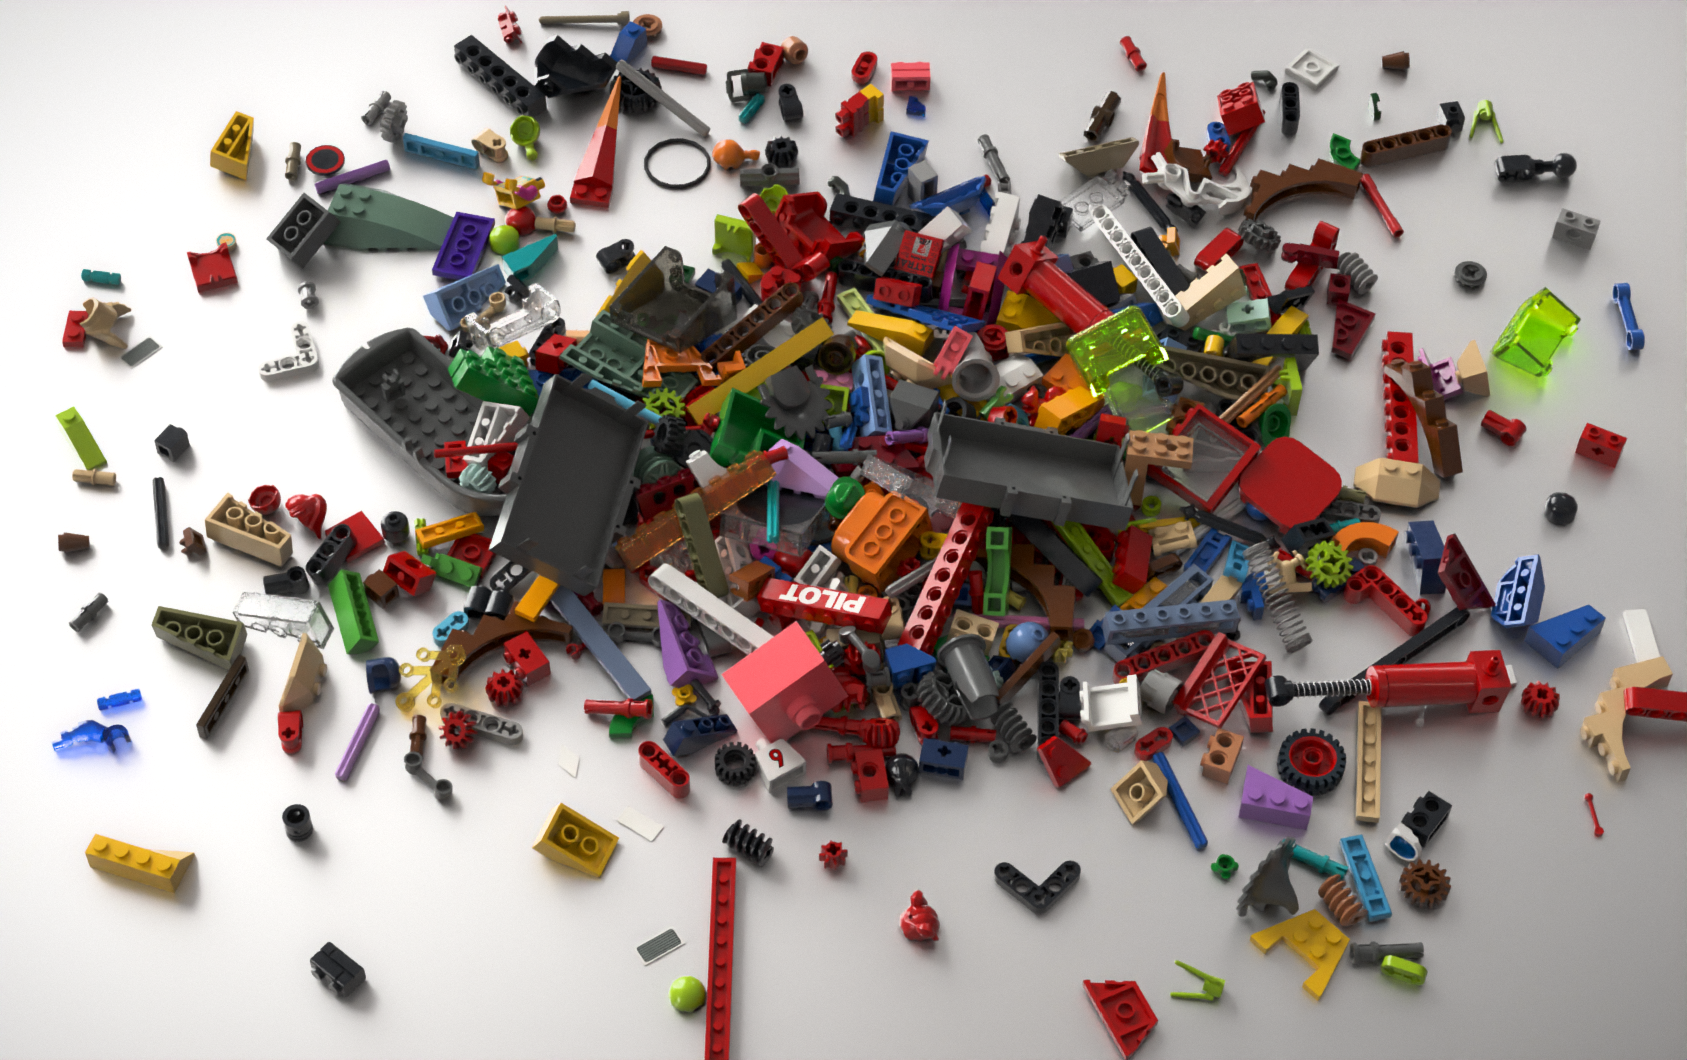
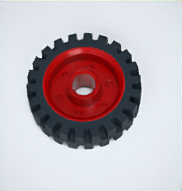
M1313 728L1310 729L1309 733L1307 729H1301L1300 733L1295 731L1292 736L1288 735L1279 750L1277 767L1283 782L1287 781L1288 785H1294L1299 790L1303 789V792L1307 794L1309 791H1312V796H1317L1319 791L1323 795L1327 793V790L1332 791L1335 786H1338L1345 771L1346 753H1344L1343 746H1339L1340 742L1338 739L1333 740V735L1329 733L1327 736H1324L1325 731L1320 730L1318 734L1316 729Z

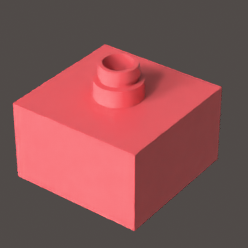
M797 621L721 674L771 744L779 739L787 741L799 731L813 728L820 722L824 713L848 697L836 676Z

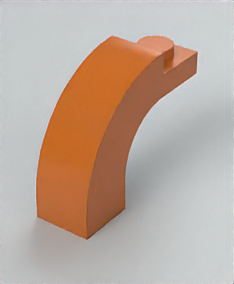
M1361 522L1341 529L1333 537L1332 541H1334L1336 547L1341 544L1342 551H1349L1346 556L1352 552L1370 548L1376 551L1377 555L1386 559L1396 545L1399 531L1379 523Z

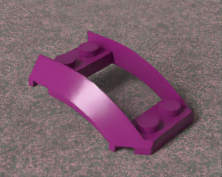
M959 244L949 248L938 309L962 315V308L949 306L955 269L974 272L976 263L979 261L997 266L989 313L984 312L982 318L983 321H986V325L995 324L1000 312L1004 283L997 277L1008 258L1001 251H999L998 255L959 248Z

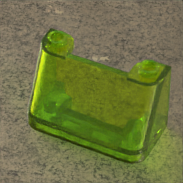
M1544 287L1521 304L1490 350V353L1496 358L1537 377L1542 375L1545 377L1553 369V362L1550 358L1563 338L1566 336L1571 337L1577 332V325L1581 318L1548 288Z
M1129 306L1075 334L1066 342V349L1075 370L1093 397L1104 393L1109 388L1108 375L1142 357H1145L1151 365H1156L1169 359L1160 340L1138 306Z

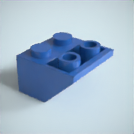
M903 644L885 649L883 666H887L889 669L893 690H901L904 684L909 682L919 683L925 674L933 672L936 666V659L909 644Z

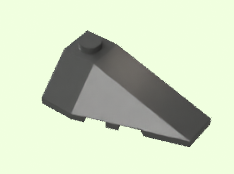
M897 220L870 224L863 233V238H865L863 247L866 248L864 265L882 277L899 253L905 230L913 231L907 224Z

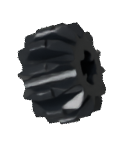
M781 135L778 139L773 137L772 141H768L765 155L770 164L772 163L781 168L785 165L790 167L791 163H795L797 160L798 149L794 140H790V137L783 138Z

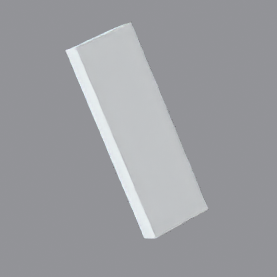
M1646 609L1624 610L1623 617L1636 662L1660 657Z

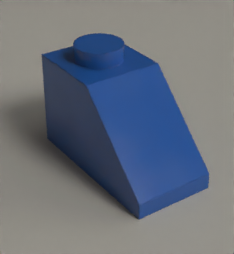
M630 21L619 32L610 57L617 63L622 59L629 64L647 46L646 28Z

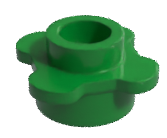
M1221 854L1217 858L1216 863L1211 864V870L1219 873L1225 880L1230 879L1231 874L1239 868L1238 863L1231 856Z

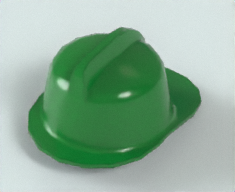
M1281 403L1270 406L1258 419V427L1262 433V442L1265 448L1275 439L1289 437L1291 413L1287 406Z
M851 477L838 478L826 495L825 507L827 511L835 518L844 519L859 499L865 495L864 488L857 480Z

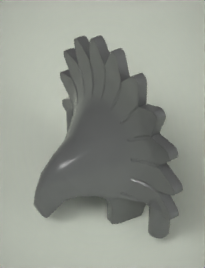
M812 365L805 368L810 381H807L800 369L794 366L769 376L765 379L766 385L762 384L757 387L762 397L760 404L769 408L765 417L768 419L775 418V430L784 426L787 438L791 437L795 432L799 441L804 439L805 433L813 439L815 429L819 432L825 431L822 421H824L825 416H829L825 410L832 408L833 405L824 399L830 394V391L820 388L823 377L817 376Z
M1288 836L1284 842L1280 841L1275 850L1269 852L1266 860L1260 862L1258 870L1250 876V882L1242 889L1243 894L1237 901L1239 905L1236 910H1238L1237 914L1240 917L1246 916L1249 905L1260 911L1265 910L1266 904L1279 905L1286 908L1291 915L1296 914L1299 910L1298 899L1288 875L1291 858L1294 855L1293 850L1297 846L1295 843L1296 838Z

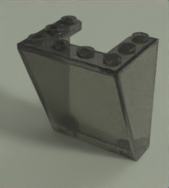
M664 246L609 306L611 323L681 353L736 321L737 309L734 275L727 271H719L715 275L716 291L714 293L704 291L697 286L685 282L681 253L676 249Z

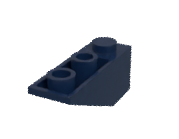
M727 714L673 721L663 741L674 757L692 754L737 733L738 730Z

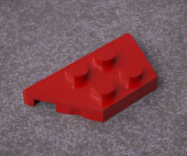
M1084 980L1082 983L1084 990L1124 1060H1129L1157 1026L1158 1019L1136 981L1116 982L1115 980H1105V983H1091L1090 980Z

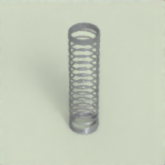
M1261 542L1247 548L1242 555L1245 560H1249L1247 566L1252 567L1250 572L1255 573L1253 578L1258 579L1256 585L1261 586L1259 588L1260 592H1264L1262 598H1267L1265 600V604L1269 605L1267 609L1273 611L1270 616L1276 617L1273 623L1278 624L1277 630H1282L1279 636L1284 637L1282 642L1287 643L1285 645L1287 652H1293L1309 645L1313 639L1309 635L1310 633H1305L1293 640L1284 641L1290 635L1305 630L1306 626L1296 629L1289 634L1281 635L1285 630L1303 623L1304 620H1299L1284 628H1278L1283 623L1291 621L1301 614L1298 613L1284 621L1275 622L1279 617L1296 611L1298 607L1291 608L1279 615H1273L1277 610L1286 608L1294 604L1295 601H1290L1278 608L1270 609L1274 604L1289 599L1292 594L1286 595L1275 602L1267 603L1270 598L1287 592L1289 588L1282 589L1271 596H1264L1268 591L1277 589L1285 585L1286 582H1281L1269 589L1261 590L1265 585L1283 578V575H1280L1266 583L1258 584L1263 578L1280 572V569H1276L1262 577H1255L1258 573L1277 565V563H1272L1258 571H1252L1256 566L1274 559V556H1271L1257 564L1249 565L1253 560L1271 553L1272 550H1269L1268 542Z

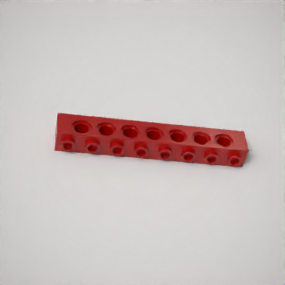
M1387 332L1386 340L1383 339L1381 351L1385 352L1382 358L1383 368L1384 365L1390 364L1395 359H1403L1408 363L1414 361L1412 333ZM1384 371L1383 383L1386 384V387H1384L1383 399L1387 400V403L1384 405V416L1388 418V420H1385V432H1388L1385 448L1389 449L1386 459L1419 463L1416 411L1402 388Z
M962 502L897 646L909 644L930 656L933 654L935 644L942 634L944 624L951 614V609L959 596L962 584L968 576L972 562L976 559L981 543L984 541L987 527L993 521L994 512L990 507Z

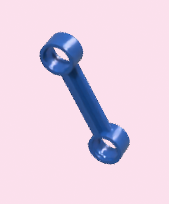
M1615 283L1612 291L1614 303H1618L1627 332L1628 350H1642L1645 337L1643 330L1638 328L1631 305L1630 285L1628 283Z

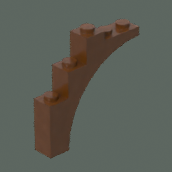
M1318 158L1315 165H1311L1309 170L1289 164L1286 171L1283 170L1280 176L1260 169L1258 175L1253 176L1251 180V205L1247 204L1243 216H1246L1247 221L1251 219L1255 222L1264 212L1279 202L1303 195L1327 194L1354 200L1361 186L1363 173Z
M1395 359L1390 364L1384 365L1385 374L1393 378L1402 388L1417 413L1428 442L1434 473L1443 478L1462 473L1457 425L1446 417L1444 396L1433 388L1431 367L1422 363V361L1408 363L1403 359Z
M1013 544L1010 580L1021 585L1038 600L1046 613L1050 634L1055 632L1061 641H1073L1076 587L1055 585V565L1035 564V544ZM978 549L974 561L982 565L987 572L986 549Z
M514 601L504 621L495 616L483 615L473 635L464 630L452 629L430 669L432 682L453 689L460 677L474 663L484 656L503 648L505 642L526 631L534 641L569 645L574 640L573 626H569L565 622L550 620L542 615L538 616L535 622L527 620L515 614V608L520 602Z

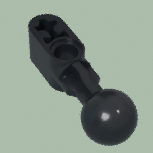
M1560 153L1552 161L1534 160L1529 155L1501 156L1494 162L1497 178L1500 182L1529 181L1535 175H1541L1544 172H1553L1557 177L1567 178L1573 175L1577 168L1575 158L1568 153Z

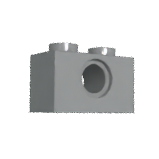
M1562 208L1556 221L1552 238L1591 250L1601 221Z

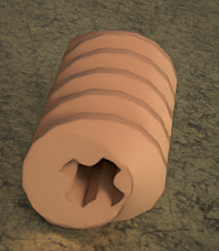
M1337 874L1329 877L1320 886L1318 895L1324 898V903L1329 905L1330 911L1334 912V916L1340 920V924L1343 927H1348L1360 922L1368 914L1367 909L1359 911L1363 904L1361 902L1354 904L1357 896H1349L1352 892L1351 888L1343 890L1347 883L1345 880L1337 882L1341 878V875Z

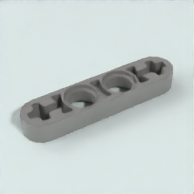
M447 703L440 709L441 721L443 717L449 718L447 714L450 712L456 714L458 711H463L464 716L470 714L471 717L477 718V724L472 727V730L478 731L476 735L509 745L519 744L523 740V729L517 722L455 703ZM491 723L498 725V728L494 731L486 729L487 725ZM513 731H517V734L509 736V733L512 734Z

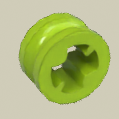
M1152 495L1145 497L1142 502V513L1147 517L1157 516L1161 510V500Z

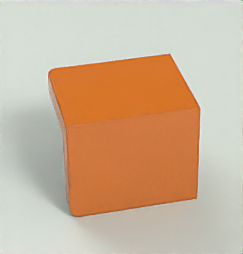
M735 351L733 361L717 363L722 384L746 368L740 351Z

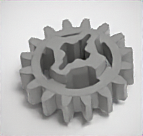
M393 100V103L390 102L389 108L384 110L383 118L380 121V127H382L380 132H382L381 137L383 140L395 143V140L399 138V134H403L406 122L408 121V115H406L408 111L406 110L407 105H405V102Z

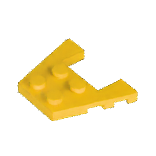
M1316 909L1250 936L1249 941L1264 954L1283 940L1317 971L1303 982L1302 988L1317 1001L1321 999L1350 941L1346 935Z

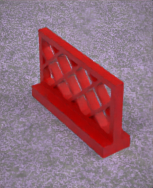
M1218 632L1172 703L1176 712L1184 717L1187 714L1221 729L1267 659L1266 655L1229 640L1225 634ZM1230 647L1238 650V656L1226 658V653ZM1250 657L1257 658L1255 664L1245 666L1244 659ZM1241 661L1243 668L1230 672L1228 664ZM1226 665L1228 673L1215 676V670ZM1245 673L1246 678L1244 681L1234 685L1232 677ZM1229 678L1231 686L1219 689L1217 682ZM1214 683L1216 691L1204 694V687ZM1233 691V698L1222 702L1221 695ZM1218 696L1220 703L1207 707L1206 699ZM1203 701V709L1197 711L1190 709L1194 703ZM1222 709V715L1218 721L1210 718V712Z

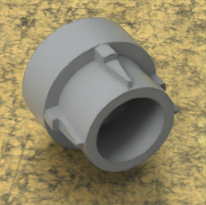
M1156 669L1152 670L1145 677L1140 687L1141 700L1148 703L1147 706L1167 715L1174 707L1172 702L1184 685V682L1166 672L1164 674Z

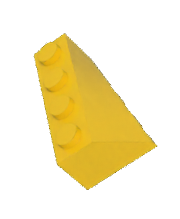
M99 834L94 835L85 851L89 866L172 893L176 892L195 856L194 852L145 849Z

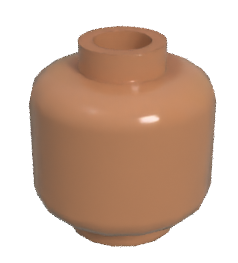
M788 37L781 44L784 47L783 56L791 64H800L806 59L808 47L798 37Z

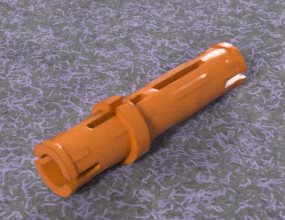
M1278 384L1269 393H1264L1258 402L1236 418L1238 425L1246 428L1270 406L1286 396V388Z

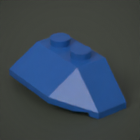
M985 176L975 177L910 204L909 207L914 211L934 216L941 213L947 206L959 213V215L970 212L969 208L976 206L986 178Z
M1539 554L1518 557L1515 564L1498 581L1494 598L1496 605L1492 607L1491 617L1505 628L1527 626L1539 620L1545 591Z

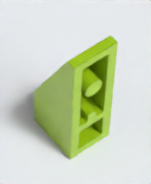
M74 406L55 415L59 431L86 470L92 471L107 463L86 423Z

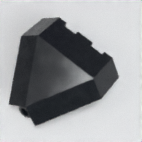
M555 35L547 38L535 59L534 87L548 98L601 89L609 83L616 70L617 62L605 52L595 55L583 44L570 46L560 36Z

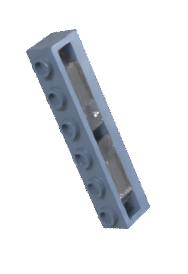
M1193 564L1143 608L1198 603L1209 592L1214 579L1196 564ZM1155 640L1106 645L1105 643L1104 651L1116 662L1140 654L1143 649L1148 650Z
M1232 599L1105 612L1102 629L1106 645L1180 638L1201 630H1209L1213 634L1218 632H1235L1240 616L1236 601Z

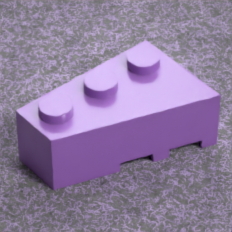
M1248 765L1238 817L1307 830L1311 816L1313 796Z

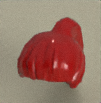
M298 494L288 498L285 506L290 513V517L298 518L305 527H308L310 531L316 534L318 539H321L322 525L327 512L326 500L319 494L310 496Z

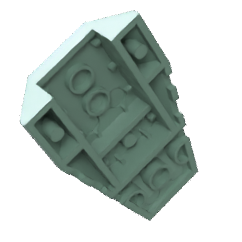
M339 184L328 211L339 219L341 223L324 244L359 251H369V248H378V251H387V248H399V251L407 250L408 248L440 250L454 217L386 190L353 184Z
M602 310L592 320L590 332L576 347L570 344L559 357V359L589 376L641 398L649 399L648 392L656 394V388H659L660 392H664V389L668 388L669 393L674 390L676 391V397L681 396L684 400L698 383V380L689 372H659L662 378L661 387H642L647 340L639 329L605 310ZM669 399L670 406L677 407L676 404Z

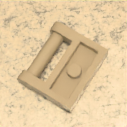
M1191 521L1178 522L1148 530L1149 535L1153 536L1152 548L1155 557L1162 556V553L1191 547V549L1198 548Z

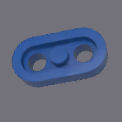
M1221 122L1209 123L1206 131L1208 142L1211 139L1214 141L1221 139L1224 144L1228 145L1225 151L1229 152L1231 142L1224 124Z

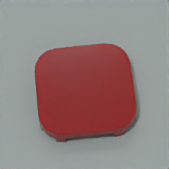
M1280 437L1272 441L1243 471L1238 482L1239 499L1244 504L1249 502L1280 527L1279 532L1286 534L1295 524L1317 519L1332 502L1336 501L1342 488L1340 474L1335 468L1303 443L1291 437Z

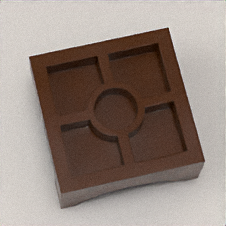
M1176 139L1170 141L1164 150L1169 164H1178L1186 168L1190 182L1202 183L1204 178L1212 180L1213 177L1209 170L1212 159H1209L1210 155L1206 154L1203 157L1201 150L1179 147L1180 142Z

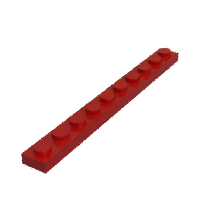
M713 857L704 1060H729L736 858Z

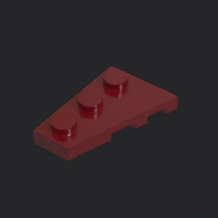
M1338 298L1331 352L1351 360L1374 321L1376 313Z

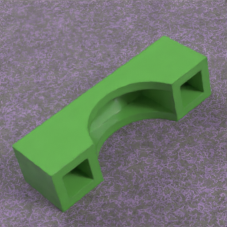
M987 527L986 551L988 570L984 591L983 615H1009L1012 527Z

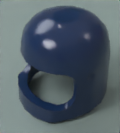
M383 657L366 660V677L369 693L392 689L399 685L401 669L396 659Z

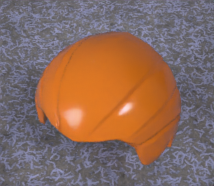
M730 139L720 141L712 151L714 161L725 170H728L729 167L737 169L745 159L749 158L755 161L760 156V151H744L737 142Z

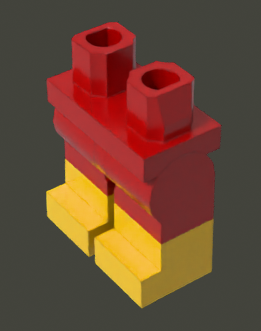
M869 84L850 97L848 102L846 100L841 102V110L835 113V118L840 123L835 127L836 133L842 138L848 134L856 137L859 132L864 130L865 126L873 121L877 123L883 121L884 94L872 84Z

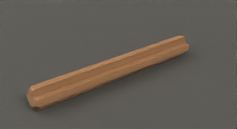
M1276 365L1221 414L1219 418L1229 424L1282 376L1279 375V371L1283 370L1281 366Z

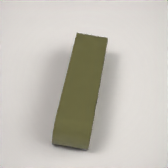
M693 493L676 499L674 502L675 510L698 585L717 598L727 596L729 594L728 584L700 495Z

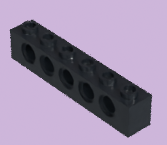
M472 34L454 45V58L456 62L467 68L470 74H474L479 78L482 84L490 87L494 94L502 97L520 115L533 118L547 109L546 96Z
M836 193L830 207L829 222L837 226L865 231L870 224L897 220L904 222L913 232L918 233L936 216Z

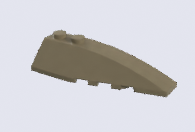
M1154 343L1149 344L1148 359H1150L1151 363L1154 362L1155 366L1158 365L1159 369H1162V371L1166 370L1170 374H1177L1182 380L1222 398L1237 401L1266 375L1271 367ZM1268 388L1251 404H1255L1256 402H1258L1261 399V396L1264 393L1268 392Z

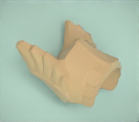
M94 297L85 300L82 305L88 313V318L81 322L80 325L84 328L86 334L100 339L110 346L127 349L128 345L111 333L110 330L115 326L118 317L131 312L132 309L119 302L106 303Z

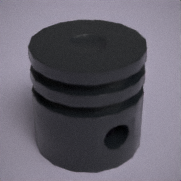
M293 804L284 810L282 820L287 837L294 842H302L310 838L313 833V825L307 807L301 804Z

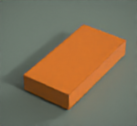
M625 568L603 569V605L604 602L625 603Z

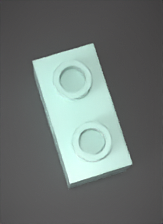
M1267 298L1227 305L1228 325H1231L1230 330L1232 332L1237 331L1236 334H1249L1268 331L1272 328Z

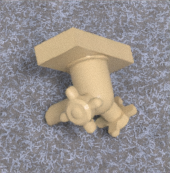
M1296 550L1292 551L1295 558L1291 561L1277 559L1279 555L1277 551L1272 555L1274 559L1267 564L1277 563L1275 568L1280 569L1279 576L1283 575L1279 583L1286 582V584L1268 591L1267 594H1274L1285 588H1289L1285 593L1312 591V582H1296L1295 568L1299 565L1304 570L1307 568L1304 557L1297 553Z

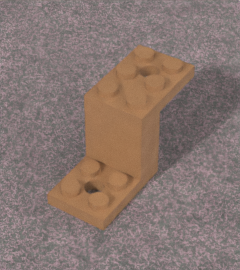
M1129 430L1130 441L1127 444L1124 464L1128 486L1136 469L1139 475L1130 494L1133 505H1142L1148 464L1191 469L1194 438L1166 435L1164 433H1149L1142 430Z

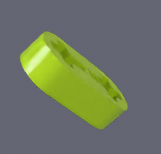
M1392 955L1385 956L1381 965V971L1385 975L1414 985L1424 984L1428 973L1424 966Z

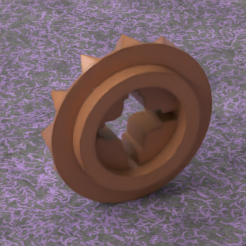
M651 14L640 15L633 21V23L642 27L644 25L647 26L645 27L647 39L649 36L656 37V34L661 33L663 28L660 18Z

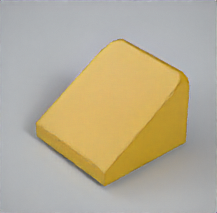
M754 262L737 263V269L749 284L764 276V273Z

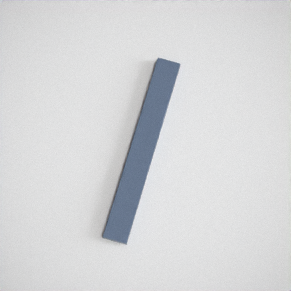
M560 585L550 599L551 603L567 623L573 626L575 633L626 697L633 698L634 701H640L650 695L651 688L573 591Z

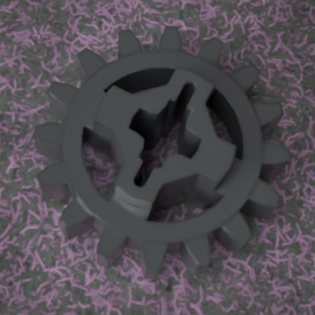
M1251 219L1248 221L1244 220L1238 229V234L1242 236L1241 239L1245 240L1247 244H1251L1257 250L1275 251L1281 242V236L1277 235L1278 232L1260 220L1255 222Z

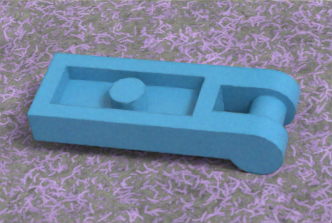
M1232 540L1223 576L1228 578L1231 576L1237 578L1238 582H1244L1249 568L1247 566L1249 560H1245L1242 553L1249 546Z

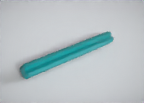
M770 480L767 487V542L775 544L779 542V482L777 480L774 482Z

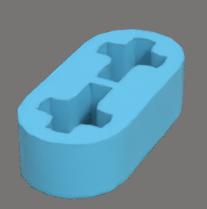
M462 611L454 612L437 625L432 632L434 643L439 647H443L452 629L467 631L469 628L467 614Z

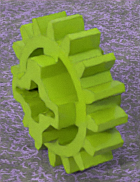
M656 388V394L648 392L650 398H643V402L647 405L645 408L661 417L662 415L678 418L686 416V413L682 411L686 408L685 403H680L683 399L681 396L676 397V391L674 390L669 393L668 388H665L664 392H660L659 388ZM669 399L676 404L677 408L670 406ZM663 408H666L667 411H664L663 414H660L659 411H662ZM648 423L650 430L657 428L654 424Z
M1323 541L1320 545L1317 543L1307 553L1309 557L1305 562L1310 565L1306 568V571H1312L1310 578L1316 577V584L1324 582L1325 588L1330 584L1333 588H1336L1339 584L1345 583L1351 576L1350 571L1353 569V566L1349 565V563L1353 559L1347 558L1346 555L1349 551H1342L1341 544L1336 547L1334 541H1331L1329 544Z

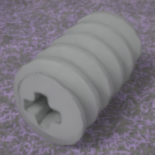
M1345 252L1339 256L1337 269L1340 273L1351 275L1350 284L1359 294L1368 292L1377 282V274H1373V270L1369 268L1368 264L1364 263L1362 258H1359V254L1356 252L1352 254Z

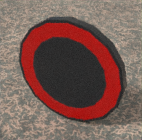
M321 145L309 151L305 163L308 170L313 174L328 176L342 169L345 164V156L338 147Z

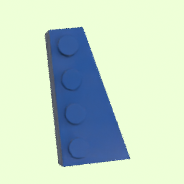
M893 131L890 132L875 189L874 202L894 205L908 183V167L922 162L926 155L929 140Z

